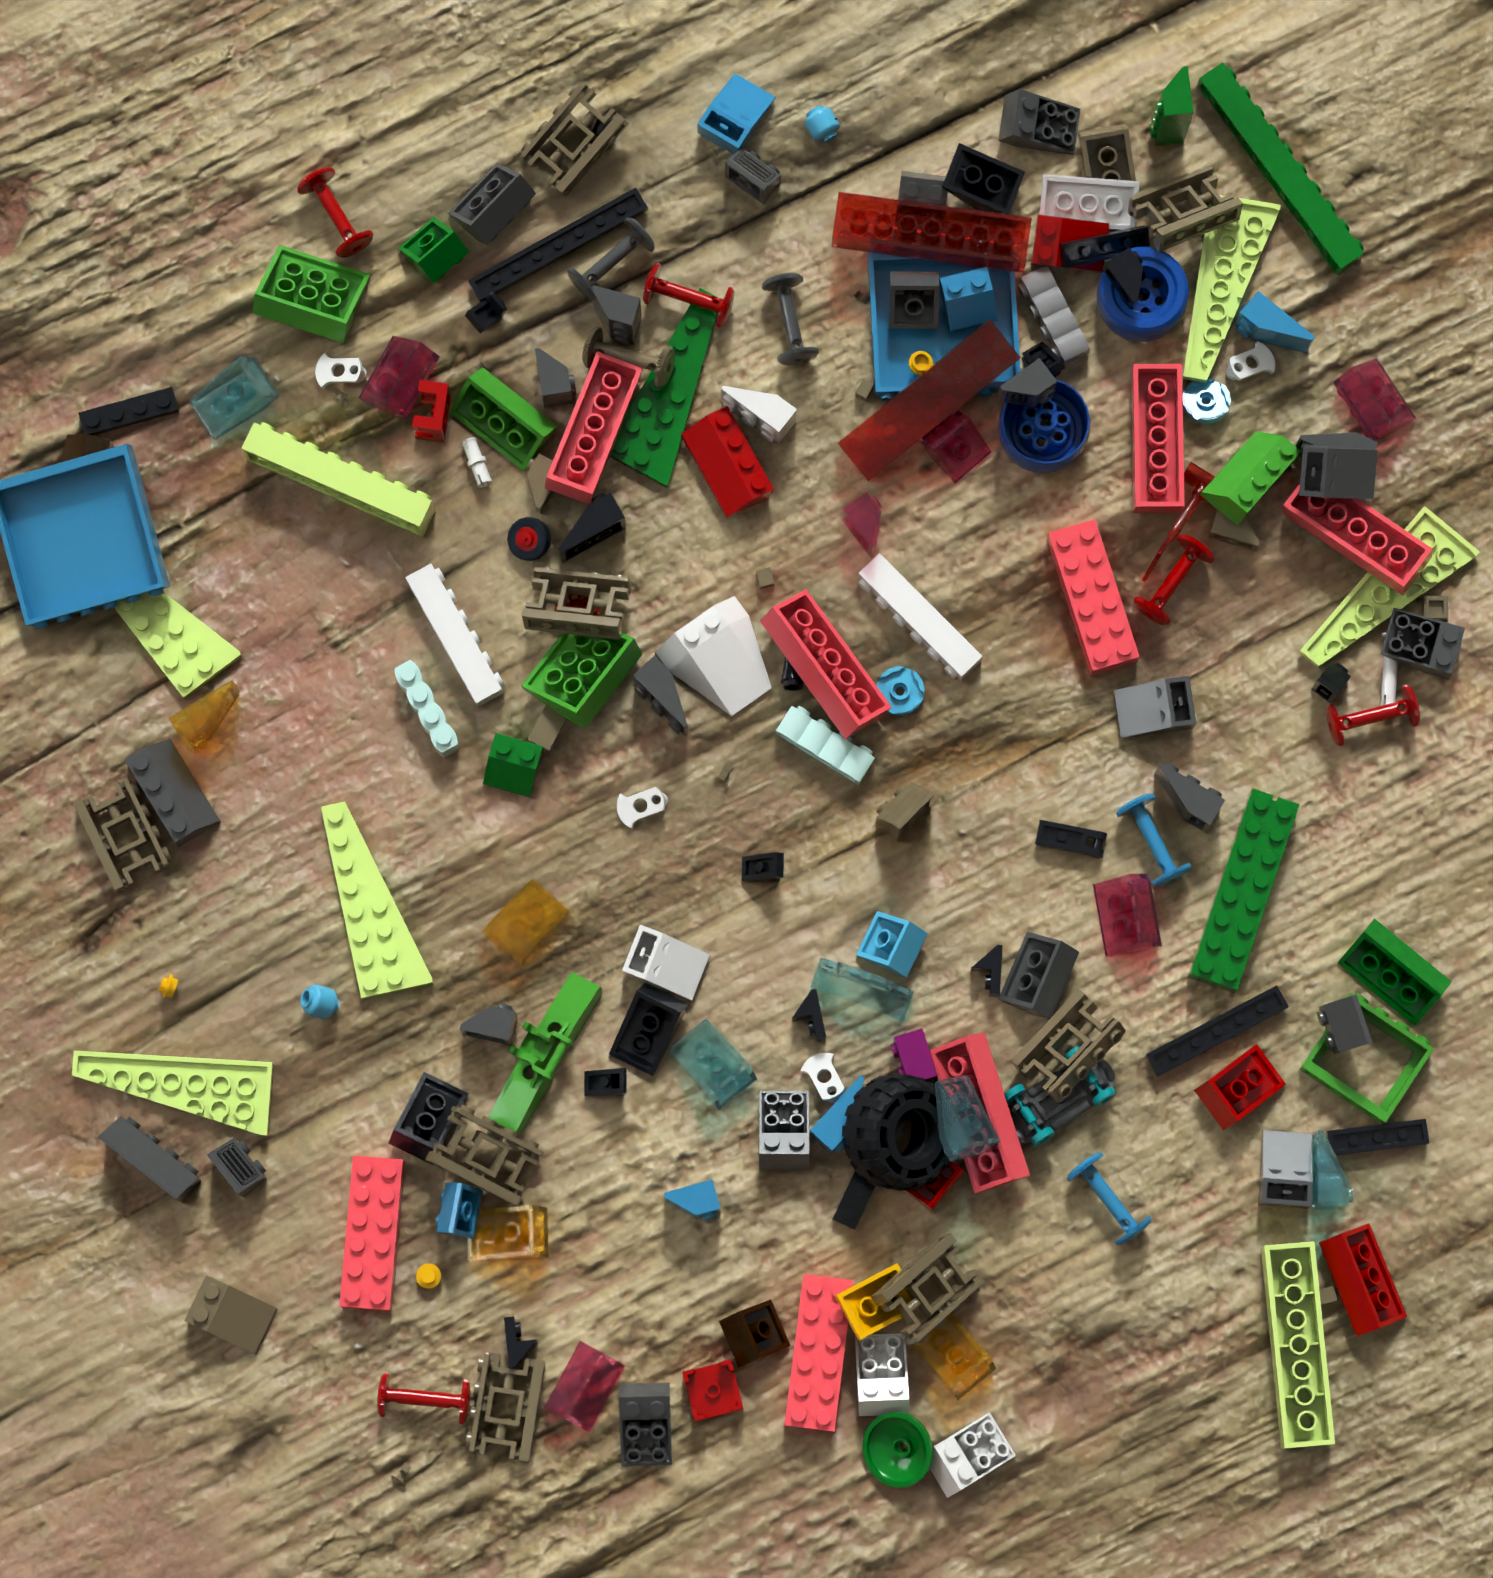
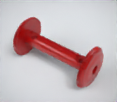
M323 167L303 178L298 185L297 191L302 195L315 192L345 241L337 248L336 255L342 258L350 257L371 243L373 232L367 230L356 233L326 184L334 177L335 171L333 168Z
M657 263L652 267L644 288L643 301L645 304L648 305L654 292L717 312L719 316L716 327L721 328L725 325L734 301L735 291L733 287H729L724 299L659 279L661 264Z
M1189 535L1178 536V543L1186 551L1150 602L1139 596L1134 598L1135 607L1147 618L1160 625H1168L1170 623V618L1162 611V608L1196 560L1200 559L1207 563L1214 561L1213 553L1204 544Z
M1403 685V700L1340 717L1335 706L1330 704L1326 709V717L1329 731L1335 744L1338 746L1344 745L1343 731L1406 714L1413 727L1418 726L1420 710L1413 689L1408 685ZM1400 705L1403 706L1402 711L1399 710ZM1344 720L1348 722L1346 726L1343 725Z
M385 1372L381 1376L378 1388V1414L384 1417L387 1403L390 1402L441 1408L454 1407L460 1409L459 1424H464L469 1414L470 1383L468 1380H464L462 1392L457 1395L443 1392L389 1388V1373Z

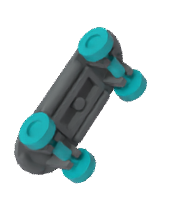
M1082 1044L1071 1049L1064 1057L1068 1060ZM1104 1059L1097 1062L1089 1071L1087 1077L1080 1080L1072 1089L1070 1095L1060 1103H1057L1042 1088L1049 1080L1047 1077L1028 1090L1022 1084H1018L1004 1093L1019 1142L1024 1144L1032 1143L1034 1147L1046 1143L1055 1135L1054 1131L1091 1107H1100L1117 1095L1114 1089V1071ZM1062 1067L1053 1074L1059 1079L1067 1068Z

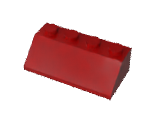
M728 406L705 416L681 433L682 439L726 518L769 499L774 488Z
M1369 1223L1319 1242L1323 1257L1326 1259L1332 1279L1337 1286L1341 1301L1346 1308L1351 1326L1355 1330L1357 1337L1407 1317Z

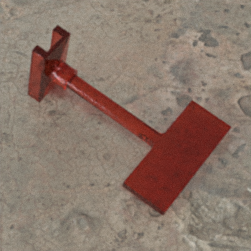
M1190 462L1184 472V482L1194 488L1192 497L1171 527L1165 541L1141 579L1144 582L1147 581L1167 547L1179 535L1200 501L1205 499L1200 495L1201 492L1215 478V476Z

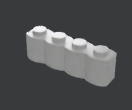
M1045 265L1020 277L1019 292L1023 298H1027L1031 303L1029 311L1034 320L1038 318L1042 325L1040 332L1044 340L1049 339L1053 346L1051 350L1063 361L1064 365L1089 354L1090 347L1048 266Z

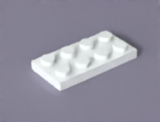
M1043 174L1039 215L1109 223V229L1124 230L1134 228L1136 220L1128 214L1130 198L1139 193V181Z

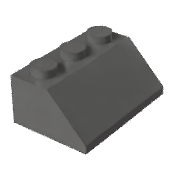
M497 162L448 214L475 239L487 245L497 237L498 233L507 224L513 221L514 216L523 207L530 203L536 193L521 174Z
M593 285L594 310L610 338L620 345L627 346L628 343L634 345L642 319L640 298Z
M1027 932L998 999L1030 1014L1050 1019L1062 995L1079 951L1061 940Z

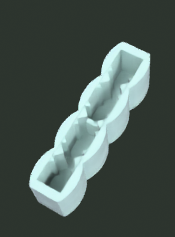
M409 660L396 667L395 676L398 684L407 694L412 709L419 715L422 727L430 735L437 753L445 758L459 750L457 736L454 730L447 724L443 710L435 703L433 693L429 686L424 683L418 666Z
M791 706L776 729V734L859 785L875 760V757L872 756L873 751L864 745L858 747L852 744L851 737L845 739L840 732L837 734L831 731L830 724L822 719L818 721L809 717L811 713L803 707L798 706L795 708Z

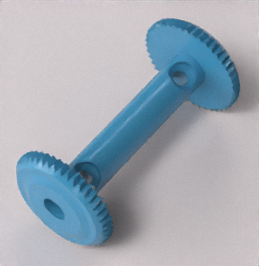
M1148 793L1124 804L1117 810L1116 815L1121 817L1132 813L1143 837L1162 870L1163 875L1152 881L1153 886L1159 887L1185 875L1190 871L1191 864L1188 863L1178 868L1173 864L1154 823L1146 812L1145 805L1156 798L1154 794Z
M1097 1152L1076 1166L1068 1174L1067 1180L1070 1182L1076 1176L1082 1174L1126 1232L1124 1236L1115 1242L1117 1245H1122L1147 1228L1152 1218L1149 1216L1137 1224L1093 1166L1096 1161L1104 1156L1102 1153Z

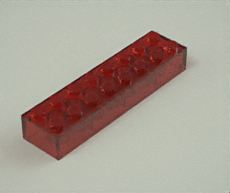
M839 192L832 235V247L1024 273L1032 218Z
M988 319L837 443L867 481H869L1021 357L994 323Z

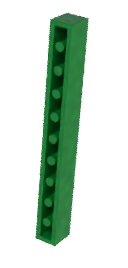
M1222 62L1199 78L1198 88L1337 275L1341 274L1362 259L1364 255L1363 245L1357 238L1354 239L1348 232L1350 229L1343 219H1339L1334 213L1335 208L1329 200L1325 201L1320 194L1321 189L1315 181L1311 182L1306 175L1307 170L1301 162L1297 163L1292 156L1293 152L1287 143H1282L1275 126L1268 124L1265 120V114L1261 107L1253 104L1250 100L1249 91L1246 87L1239 85L1234 71L1230 67L1227 68Z

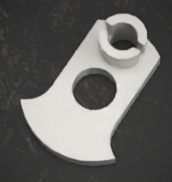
M1257 341L1254 349L1228 359L1226 376L1230 380L1241 381L1261 372H1268L1272 375L1275 370L1274 356L1267 346ZM1246 358L1255 359L1257 368L1248 367Z
M324 353L318 360L315 375L318 384L324 389L332 383H359V381L361 382L366 378L367 371L363 368L359 358H329ZM344 365L345 371L343 375L335 377L333 373L335 367Z
M658 787L629 797L619 794L617 812L621 821L628 827L633 828L638 820L664 811L668 803V797ZM658 796H660L661 798L659 804L656 803V798ZM639 799H644L647 802V809L642 813L635 809V803Z
M819 1053L813 1055L804 1063L801 1073L808 1074L811 1077L823 1101L835 1103L845 1091L832 1065V1060L835 1056L832 1053ZM823 1071H828L832 1075L827 1083L818 1081V1075ZM836 1091V1094L829 1095L831 1092Z

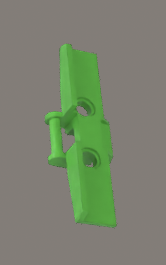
M571 972L539 1026L536 1028L525 1021L522 1028L528 1032L519 1049L511 1045L508 1051L519 1058V1061L509 1076L488 1118L503 1127L522 1134L554 1079L553 1074L568 1047L571 1048L601 997L602 988ZM554 1024L561 1025V1030L559 1032H556L555 1030L550 1032V1028ZM532 1067V1070L535 1072L534 1077L526 1079L525 1072L528 1068Z

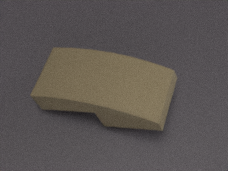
M546 705L527 740L533 744L543 746V749L550 752L567 719Z

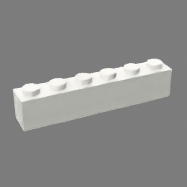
M880 553L858 573V579L860 580L858 584L867 593L871 591L877 597L875 601L884 610L888 608L894 614L892 616L894 621L901 627L905 625L911 631L909 634L911 638L918 644L923 643L928 648V655L934 661L940 660L946 666L944 670L951 678L957 677L961 681L981 662L983 656Z
M430 563L405 577L477 708L502 695L501 687L505 684L499 673L493 674L489 666L493 663L486 651L481 653L478 644L481 642L476 632L468 630L466 623L469 620L462 609L458 611L454 605L457 599L451 588L445 589L442 583L445 581V578L439 567L434 569Z

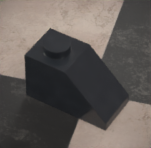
M1130 247L1108 261L1101 268L1129 308L1138 301L1143 272L1141 257L1136 251L1132 252Z
M1331 662L1311 690L1331 704L1351 676L1347 674L1348 670L1343 665Z

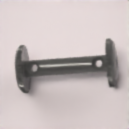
M626 218L624 220L631 233L582 276L573 267L568 268V277L588 300L593 301L591 286L639 244L650 252L654 251L655 244L652 238L633 218Z
M798 273L778 274L766 279L762 284V290L777 291L789 345V351L777 356V361L783 365L805 363L816 358L819 354L818 348L803 346L791 288L803 282V276Z

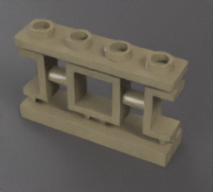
M583 82L571 89L568 94L570 97L564 104L560 103L554 109V116L549 122L545 121L537 130V136L533 140H528L521 149L523 152L520 154L532 167H535L542 159L553 168L556 173L549 182L565 196L572 191L629 124L613 108L605 116H602L589 103L597 94ZM579 102L589 110L581 121L570 113ZM596 117L606 125V128L598 137L588 129ZM574 122L588 136L571 153L558 139ZM547 139L558 147L549 158L539 150ZM565 154L576 162L567 173L556 165Z
M1211 166L1197 169L1190 174L1177 177L1170 182L1157 185L1142 193H1136L1130 198L1128 214L1133 216L1135 220L1144 216L1150 220L1153 225L1150 226L1149 237L1151 239L1154 238L1153 246L1158 252L1240 219L1243 203L1238 197L1234 198L1232 194L1220 197L1215 190L1218 177L1217 175L1213 176L1214 169ZM1200 189L1202 195L1198 196L1195 191ZM1187 200L1193 209L1181 214L1174 204ZM1210 202L1213 207L1208 208L1205 203ZM1160 205L1162 210L1158 212L1154 207ZM1169 218L1173 223L1167 225L1165 219Z
M534 567V578L531 581L533 590L541 591L538 604L526 602V608L523 609L522 620L526 630L621 640V626L624 622L623 614L614 612L616 599L629 600L632 589L628 577L622 575H603L597 572L584 573L571 569L556 570L550 567ZM550 586L562 587L561 593L551 594ZM598 591L609 592L608 600L597 599ZM568 595L589 596L587 608L566 607ZM547 603L558 604L557 611L545 610ZM594 609H606L605 617L593 616Z
M127 777L122 779L123 781L114 784L119 795L97 805L94 797L90 795L84 800L81 798L73 802L109 880L118 894L127 890V887L135 885L130 873L151 863L155 871L160 873L164 869L171 868L169 861L173 860L168 848H162L158 839L162 838L156 824L151 826L148 817L152 815L146 803L141 804L137 797L141 792L136 782H130ZM125 789L128 790L140 815L138 819L132 810L121 815L116 806L128 800L123 791ZM90 806L96 815L105 810H108L112 820L101 825L105 834L101 836L88 809ZM131 820L140 839L118 849L109 830ZM147 832L161 859L160 862H157L153 854L142 859L137 848L148 844L144 835ZM110 850H113L117 858L128 853L133 864L122 869L125 875L123 880L109 853Z
M1079 989L1011 1060L1016 1069L1030 1080L1038 1071L1049 1080L1042 1088L1057 1103H1060L1070 1095L1072 1089L1079 1081L1087 1077L1094 1065L1103 1060L1110 1048L1117 1044L1126 1032L1121 1023L1111 1015L1102 1024L1091 1015L1095 1012L1097 1006ZM1082 1017L1087 1023L1078 1031L1073 1025ZM1096 1028L1101 1034L1092 1042L1087 1036ZM1073 1035L1083 1044L1067 1060L1057 1051ZM1049 1053L1053 1059L1044 1067L1039 1061ZM1062 1064L1067 1070L1058 1079L1053 1072Z
M461 1105L460 1108L453 1106L451 1109L452 1113L448 1116L447 1120L456 1124L457 1127L447 1147L435 1142L433 1151H429L425 1160L511 1205L518 1206L522 1198L520 1194L525 1188L515 1183V1180L525 1161L532 1165H537L539 1156L542 1157L544 1153L537 1149L539 1144L527 1138L525 1141L516 1138L518 1133L504 1127L501 1130L495 1127L497 1122L486 1116H483L482 1119L474 1116L475 1111L465 1105ZM462 1116L488 1130L487 1133L477 1130L472 1141L462 1135L468 1124L459 1120ZM482 1139L500 1147L490 1169L472 1161ZM503 1139L530 1152V1155L519 1152L514 1163L509 1161L505 1157L511 1146L503 1143ZM457 1145L467 1149L462 1162L469 1165V1169L442 1156V1152L453 1155ZM500 1167L509 1171L504 1184L513 1188L512 1191L484 1178L485 1175L495 1178Z
M951 1233L938 1236L871 1296L876 1304L883 1305L882 1309L884 1312L892 1311L896 1307L908 1324L900 1331V1334L906 1337L904 1341L907 1345L913 1343L919 1345L927 1340L929 1337L928 1333L933 1328L937 1329L946 1322L945 1317L960 1310L963 1307L962 1302L966 1298L969 1299L975 1296L980 1291L979 1287L985 1282L982 1277L978 1278L976 1276L977 1272L975 1270H970L963 1274L955 1263L952 1256L960 1249L958 1246H954L956 1240ZM938 1257L946 1268L942 1274L935 1265L928 1267ZM929 1277L942 1293L932 1304L928 1303L918 1289ZM952 1277L958 1286L964 1285L956 1294L948 1284ZM903 1288L912 1298L908 1304H906L901 1296L894 1297ZM918 1308L924 1316L931 1315L922 1324L913 1313Z
M485 1352L484 1357L480 1356L477 1371L481 1372L480 1382H475L473 1397H477L476 1407H471L469 1422H473L472 1432H467L465 1447H469V1453L485 1455L487 1443L511 1446L509 1459L530 1462L546 1361L525 1358L523 1370L499 1367L501 1354ZM490 1361H494L492 1371L505 1373L503 1388L490 1386L488 1396H484ZM529 1367H533L528 1402H524L525 1391L513 1390L515 1375L528 1377ZM495 1392L519 1396L515 1421L491 1417ZM482 1411H486L484 1421L497 1423L495 1438L482 1436L480 1446H476ZM521 1417H525L519 1453L516 1452L517 1442L505 1440L507 1425L520 1427Z

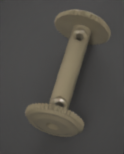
M597 326L589 332L582 353L585 367H591L598 351L643 369L654 371L656 387L661 388L669 381L675 362V352L671 346L664 347L658 358L603 343V329Z

